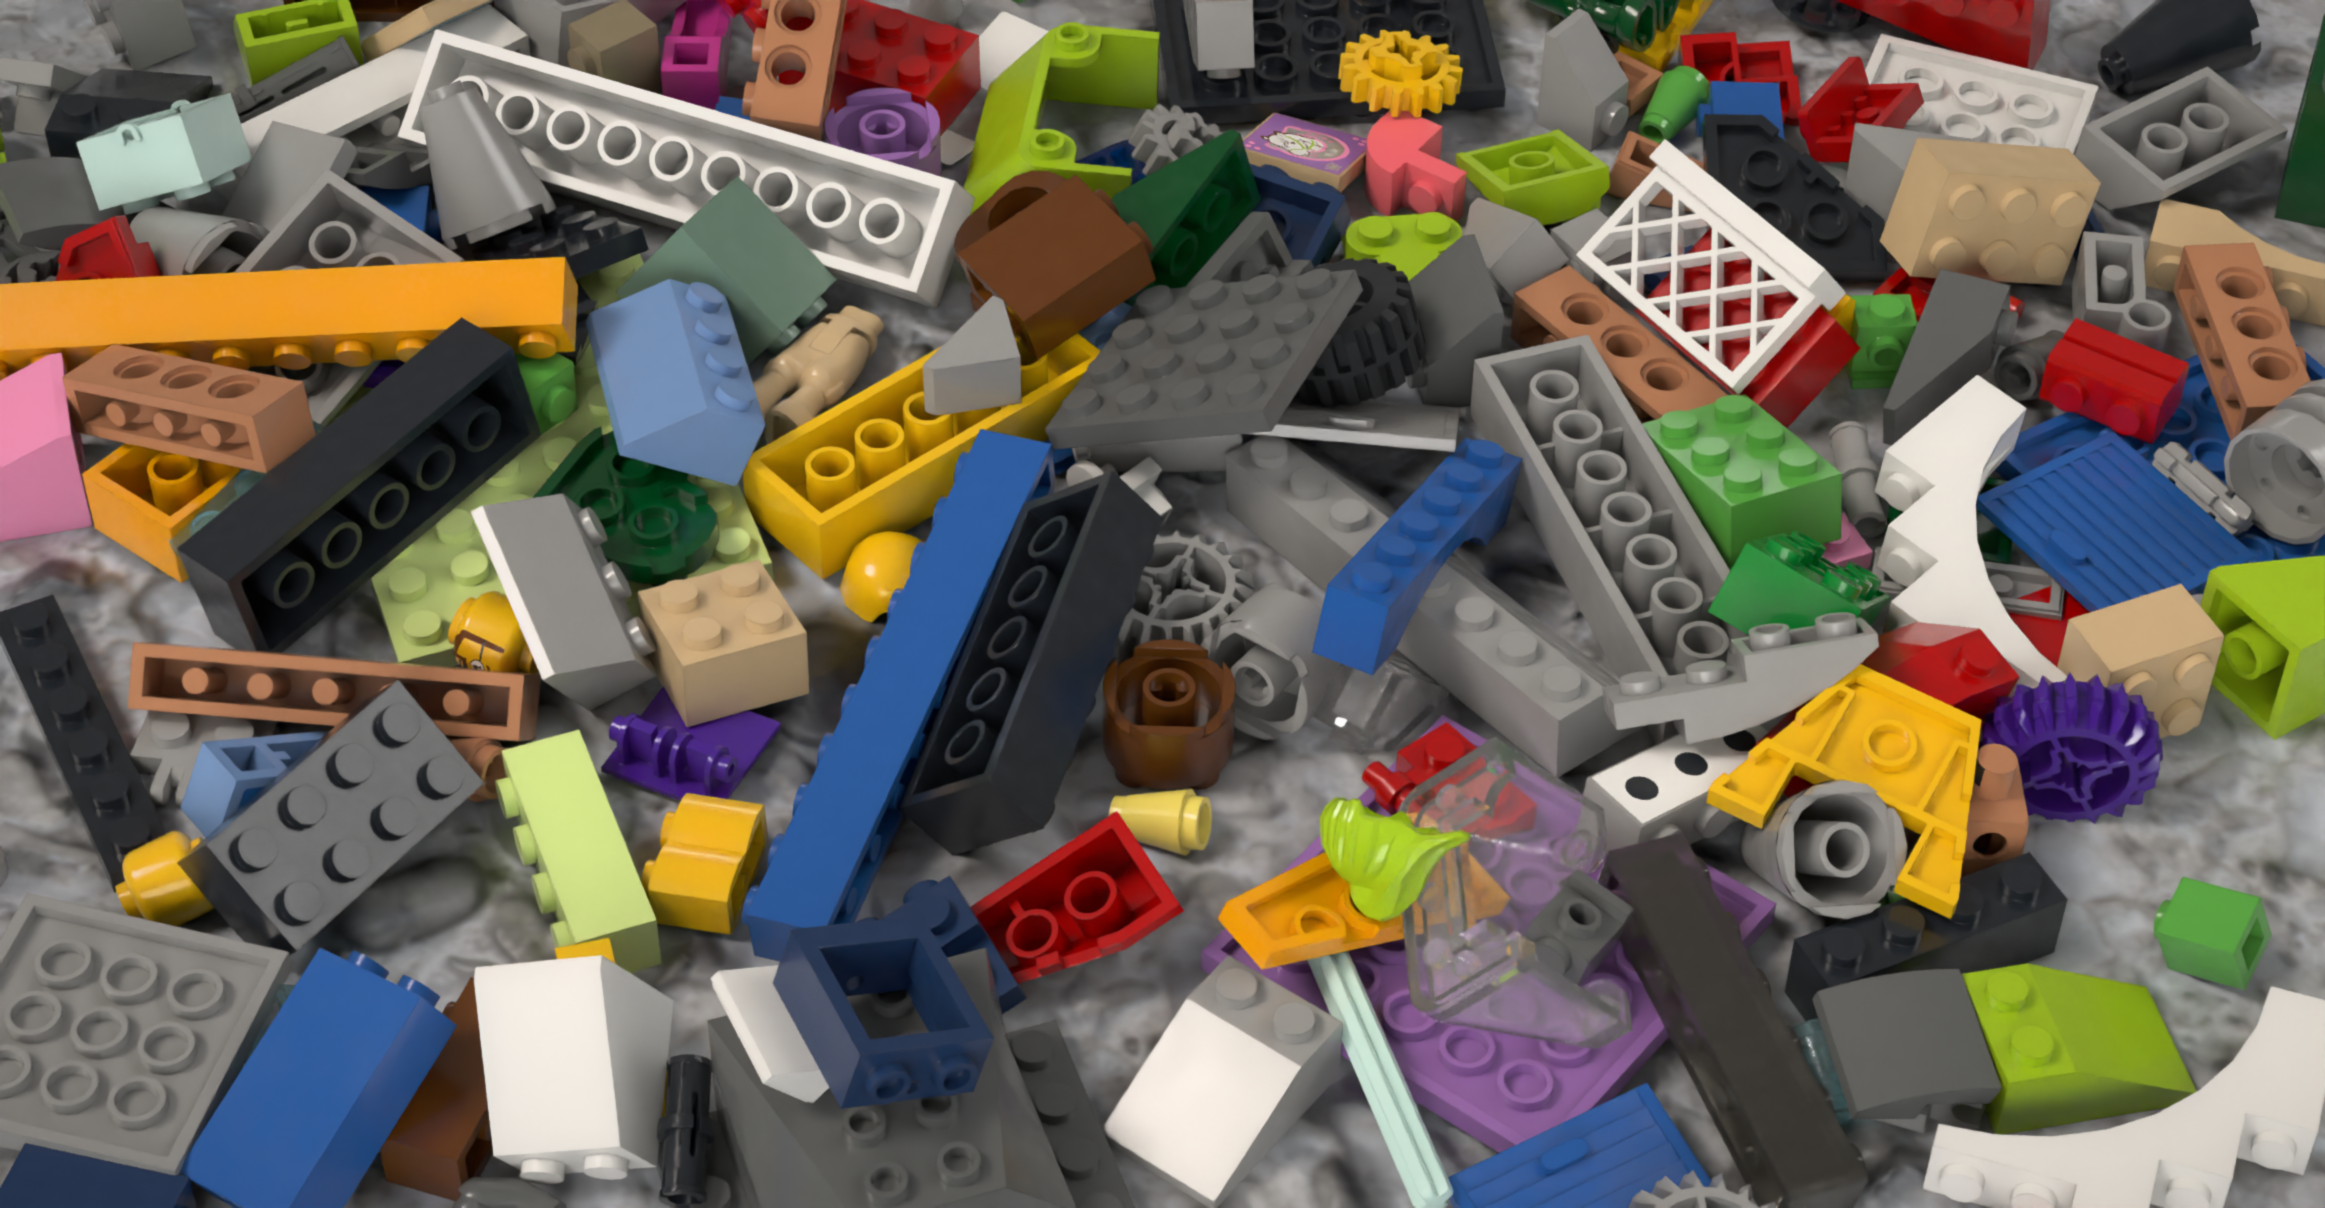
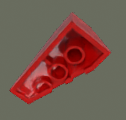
M1915 622L1879 635V647L1861 663L1863 666L1981 719L1980 730L1985 723V715L1994 712L1998 697H2008L2020 678L1980 628ZM1811 700L1789 712L1755 746L1766 737L1769 739L1774 738L1795 720L1796 713ZM1793 776L1783 793L1787 798H1790L1815 784L1798 776Z
M1118 811L971 906L1018 984L1126 950L1184 912Z

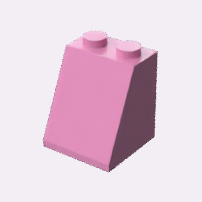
M62 353L47 355L0 381V542L93 526L91 510L82 474L86 471L83 440L81 433L76 432L62 377L67 374Z

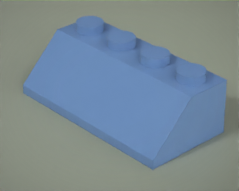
M668 279L590 312L586 320V326L619 455L737 486L766 425L726 295L721 294L716 288L702 282H693L689 285Z

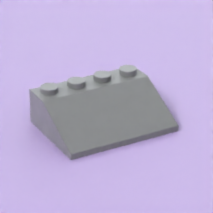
M326 168L234 273L465 261ZM383 360L372 361L369 365L363 367H349L336 362L314 363L300 370L284 369L277 365L250 366L247 371L302 381L309 403L315 434L317 435L329 424Z

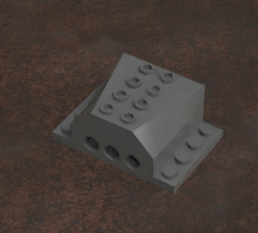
M986 948L947 958L994 1037L974 1092L960 1093L953 1096H936L898 1101L885 1105L875 1104L841 1109L832 1091L828 1088L814 1103L804 1102L762 1083L728 1015L707 1020L717 1109L716 1111L709 1112V1118L715 1122L716 1132L714 1142L707 1146L705 1185L707 1200L702 1204H690V1208H1135V1205L1056 1020L1006 1033ZM905 990L846 996L870 1039L929 1032L915 1009L908 991L907 993ZM659 1141L656 1168L662 1181L664 1143Z

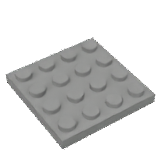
M27 893L0 938V1147L21 1151L24 1144L28 1143L170 1175H181L180 1172L186 1156L234 1083L292 970L289 952Z

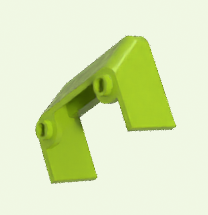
M1077 22L1063 23L1051 29L999 74L988 87L964 184V189L975 198L970 215L1014 176L1030 171H1050L1066 180L1076 174L1093 192L1100 188L1111 199L1118 192L1131 186L1132 168L1076 163L1077 147L1075 142L1069 136L1057 130H1040L1046 100L1154 110L1156 105H1158L1160 32L1089 26Z

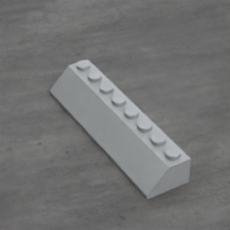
M1261 435L1225 454L1227 512L1325 591L1328 583L1398 510L1324 451L1296 438ZM1454 553L1443 564L1424 593L1396 648L1555 778L1560 777L1644 727L1639 726L1616 730L1605 713L1602 687L1617 685L1619 682Z

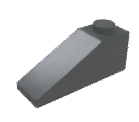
M1940 268L1883 406L1884 444L1893 445L1976 375L1982 376L1993 364L1999 346H2010L2018 320V312L2010 310L2011 285Z

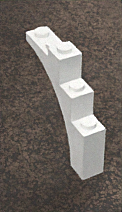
M1976 375L1885 451L1874 492L1883 497L1892 507L1903 513L1888 525L1877 566L1888 573L1895 582L1907 588L1891 601L1882 634L1915 622L1980 628L2020 677L2008 696L2013 698L2017 684L2036 688L2042 675L2051 682L2065 681L2067 675L2046 659L2013 622L1987 575L1977 541L1976 500L1988 477L2014 450L2027 408L1979 375Z
M2271 986L2259 1022L2234 1060L2199 1091L2161 1112L2106 1130L2059 1136L1999 1135L1938 1124L1923 1189L1946 1195L1948 1198L1958 1202H1972L1990 1208H2149L2150 1204L2163 1208H2223L2233 1179L2237 1158L2258 1163L2269 1169H2280L2304 1175L2318 1134L2325 1097V1000Z

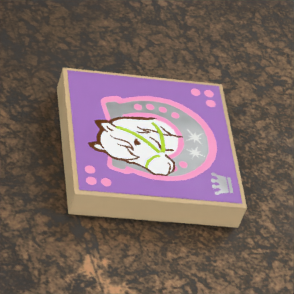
M1272 113L1242 139L1250 164L1259 167L1264 164L1276 166L1285 171L1290 177L1312 185L1315 182H1322L1342 192L1365 170L1367 138L1283 114Z

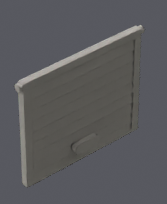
M1300 398L1292 399L1271 432L1247 434L1455 452L1459 421H1465L1466 409L1377 400L1361 401V404L1352 406L1344 404L1338 405L1335 408H1324L1322 404L1312 406L1300 402Z

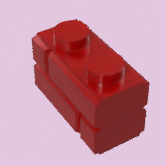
M2075 318L2064 333L2063 339L2058 341L2048 356L2039 399L2053 404L2062 411L2073 412L2108 426L2118 434L2130 435L2153 444L2163 430L2165 423H2168L2179 406L2190 365L2188 362Z

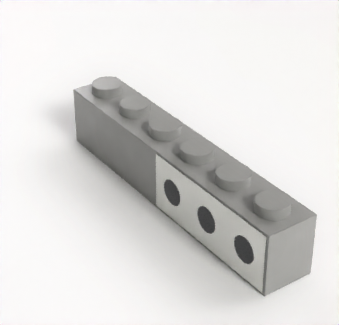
M1789 712L1755 727L1724 737L1688 745L1678 733L1588 777L1575 827L1628 875L1655 862L1658 864L1664 863L1671 859L1679 850L1703 838L1710 839L1719 835L1728 825L1740 819L1706 803L1709 787L1721 774L1725 772L1729 775L1746 761L1749 751L1755 747L1756 743ZM1783 793L1780 799L1786 797V795Z

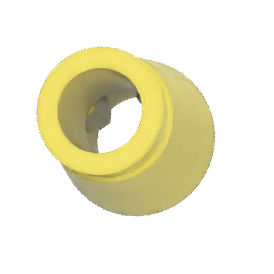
M1193 789L1128 796L1116 795L1112 799L1109 816L1118 811L1138 842L1184 856L1188 855L1191 849L1204 850L1208 843L1212 824L1211 803L1208 797L1196 796Z

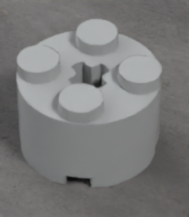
M1269 583L1251 595L1219 624L1200 645L1208 650L1209 659L1218 664L1222 669L1224 662L1234 676V727L1248 735L1264 740L1277 739L1282 733L1291 732L1293 734L1298 731L1343 687L1349 671V666L1312 653L1322 609L1308 598L1287 590L1282 585L1276 583Z

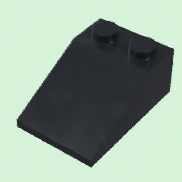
M102 68L61 93L44 129L50 156L82 159L76 144L80 140L127 120L171 109L172 104L178 100H187L190 103L208 99L213 87L212 76Z

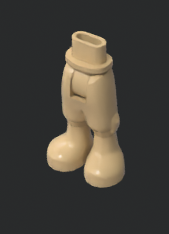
M849 305L845 306L838 314H827L820 320V323L807 330L777 357L771 359L765 365L762 376L752 382L766 425L757 445L763 439L764 434L766 444H769L817 417L822 409L834 406L845 395L861 374L866 365L867 358L877 348V336L884 328L882 320L877 315ZM790 396L789 398L779 402L783 397Z

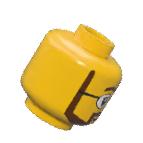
M489 591L481 594L477 599L470 597L461 604L452 619L448 632V641L454 645V657L460 666L502 672L531 674L539 672L506 595L498 591Z

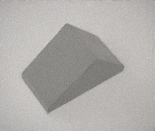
M992 296L923 364L925 412L937 416L1021 403V357L1003 299Z

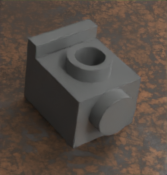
M1577 869L1570 876L1564 888L1531 921L1514 957L1571 997L1611 954L1635 908Z

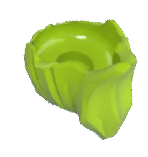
M1335 796L1324 807L1319 817L1321 845L1334 870L1349 883L1350 895L1355 906L1366 917L1382 922L1400 916L1413 904L1424 890L1441 858L1451 849L1468 842L1471 838V834L1464 830L1441 833L1435 826L1428 828L1414 827L1410 817L1403 811L1389 817L1382 816L1363 806L1361 800L1357 798L1346 800L1345 797Z

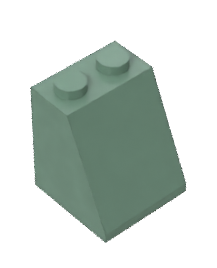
M737 175L684 223L616 293L623 299L668 279L689 285L693 282H702L716 288L721 294L726 295L746 363L750 364L766 348L774 356L780 353L801 332L793 322L795 321L803 329L828 305L820 296L837 279Z

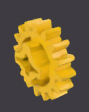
M1380 30L1379 38L1375 39L1367 34L1360 35L1359 43L1348 42L1346 44L1345 53H1341L1338 79L1341 80V91L1352 92L1351 101L1353 103L1366 101L1371 112L1386 108L1390 109L1392 117H1398L1401 111H1409L1415 118L1421 117L1422 109H1428L1438 114L1442 110V103L1447 105L1455 103L1456 94L1460 93L1463 68L1459 67V55H1448L1449 46L1447 44L1435 46L1431 42V36L1425 35L1417 40L1411 38L1410 32L1406 30L1402 32Z

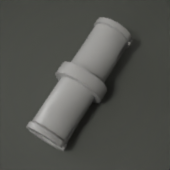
M1846 421L1839 423L1831 429L1828 435L1829 443L1833 450L1836 469L1842 473V498L1849 523L1854 525L1863 539H1869L1883 533L1887 525V517L1883 511L1881 496L1874 492L1880 467L1872 460L1866 426L1856 421Z

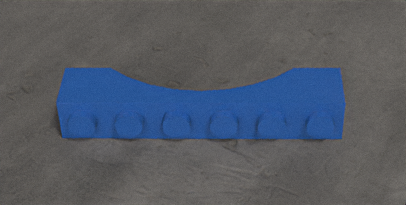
M1465 438L1455 448V452L1450 453L1328 583L1312 653L1373 676L1397 648L1424 593L1450 555L1466 540L1486 547L1507 523L1523 458L1504 452L1500 445L1492 441Z

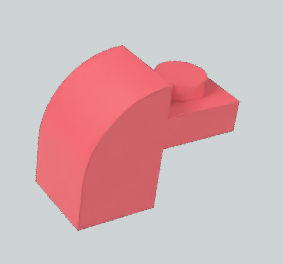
M1390 110L1373 125L1367 136L1364 191L1368 201L1378 212L1385 216H1393L1403 206L1418 214L1427 212L1442 213L1456 222L1463 216L1467 172L1440 160L1443 126L1423 117L1415 118L1409 111H1401L1398 117H1392Z

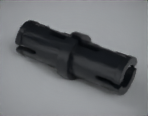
M682 1054L670 1058V1061L667 1060L666 1070L668 1072L665 1116L660 1118L657 1123V1138L660 1142L664 1143L659 1200L668 1206L690 1208V1204H702L707 1200V1192L705 1191L707 1146L715 1140L716 1124L709 1118L711 1073L713 1072L712 1062L704 1056Z

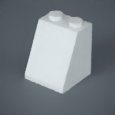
M602 955L476 967L474 987L494 1157L521 1170L520 1177L522 1179L539 1184L561 1183L564 1181L565 1174L582 1172L590 1177L599 1179H623L627 1177L628 1169L657 1167L659 1150L657 1123L662 1118L667 1072L666 1062L669 1053L674 1000Z

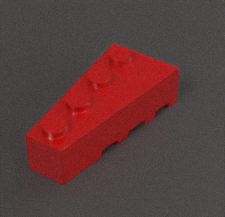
M1837 0L1959 53L2030 70L2034 69L2047 45L2051 0Z

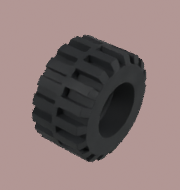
M1353 258L1342 259L1339 262L1329 264L1327 262L1315 266L1316 268L1314 269L1325 268L1330 272L1355 269L1363 291L1293 399L1300 398L1301 403L1310 406L1322 404L1324 408H1335L1338 405L1344 404L1352 406L1361 404V401L1374 400L1384 396L1386 391L1396 389L1406 382L1405 377L1415 374L1419 369V361L1425 358L1426 353L1424 334L1411 285L1405 273L1397 271L1396 266L1388 262L1378 263L1377 259L1368 258L1362 260H1354ZM1303 271V272H1301V273H1299V274H1297V275H1303L1304 273H1306V272H1308V271Z

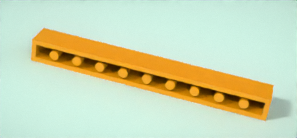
M565 257L0 284V381L45 356L62 353L66 373H69L112 344L242 370H248L250 366L277 365L284 369L300 370L314 363L336 362L349 367H363L369 365L372 361L400 360L406 363L461 317L511 346L514 354H522L526 357L538 359L548 358L556 352L575 351L578 284Z

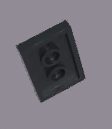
M573 205L557 207L549 213L544 212L541 214L540 219L542 223L522 230L521 226H516L487 237L489 244L473 249L472 253L475 261L565 257L575 279L645 252L649 248L642 227L620 222L617 217L606 218L596 215L595 211L584 212L574 210Z

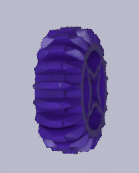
M2069 672L2065 681L2051 682L2042 675L2036 688L2017 684L2013 698L1998 697L1994 712L1985 715V723L1982 726V741H1979L1978 744L1979 749L1987 744H2001L2010 748L2016 754L2028 816L2038 814L2044 816L2046 820L2060 819L2067 822L2089 819L2095 824L2100 815L2106 813L2116 817H2123L2127 804H2142L2144 793L2155 788L2156 778L2160 770V761L2163 760L2159 724L2155 721L2154 712L2148 711L2144 705L2142 695L2128 696L2122 682L2104 687L2098 674L2087 682L2075 681Z

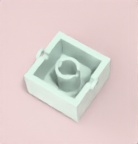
M231 93L190 103L187 100H178L172 104L171 109L127 120L76 142L99 211L122 205L125 215L157 206L160 200L174 196L176 201H181L211 191L210 187L236 179L233 169L252 160Z

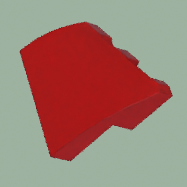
M1736 32L1680 35L1678 66H1689L1698 70L1705 76L1709 84L1711 81L1779 83L1783 123L1790 126H1799L1798 111L1802 106L1798 75H1794L1790 40L1737 44Z

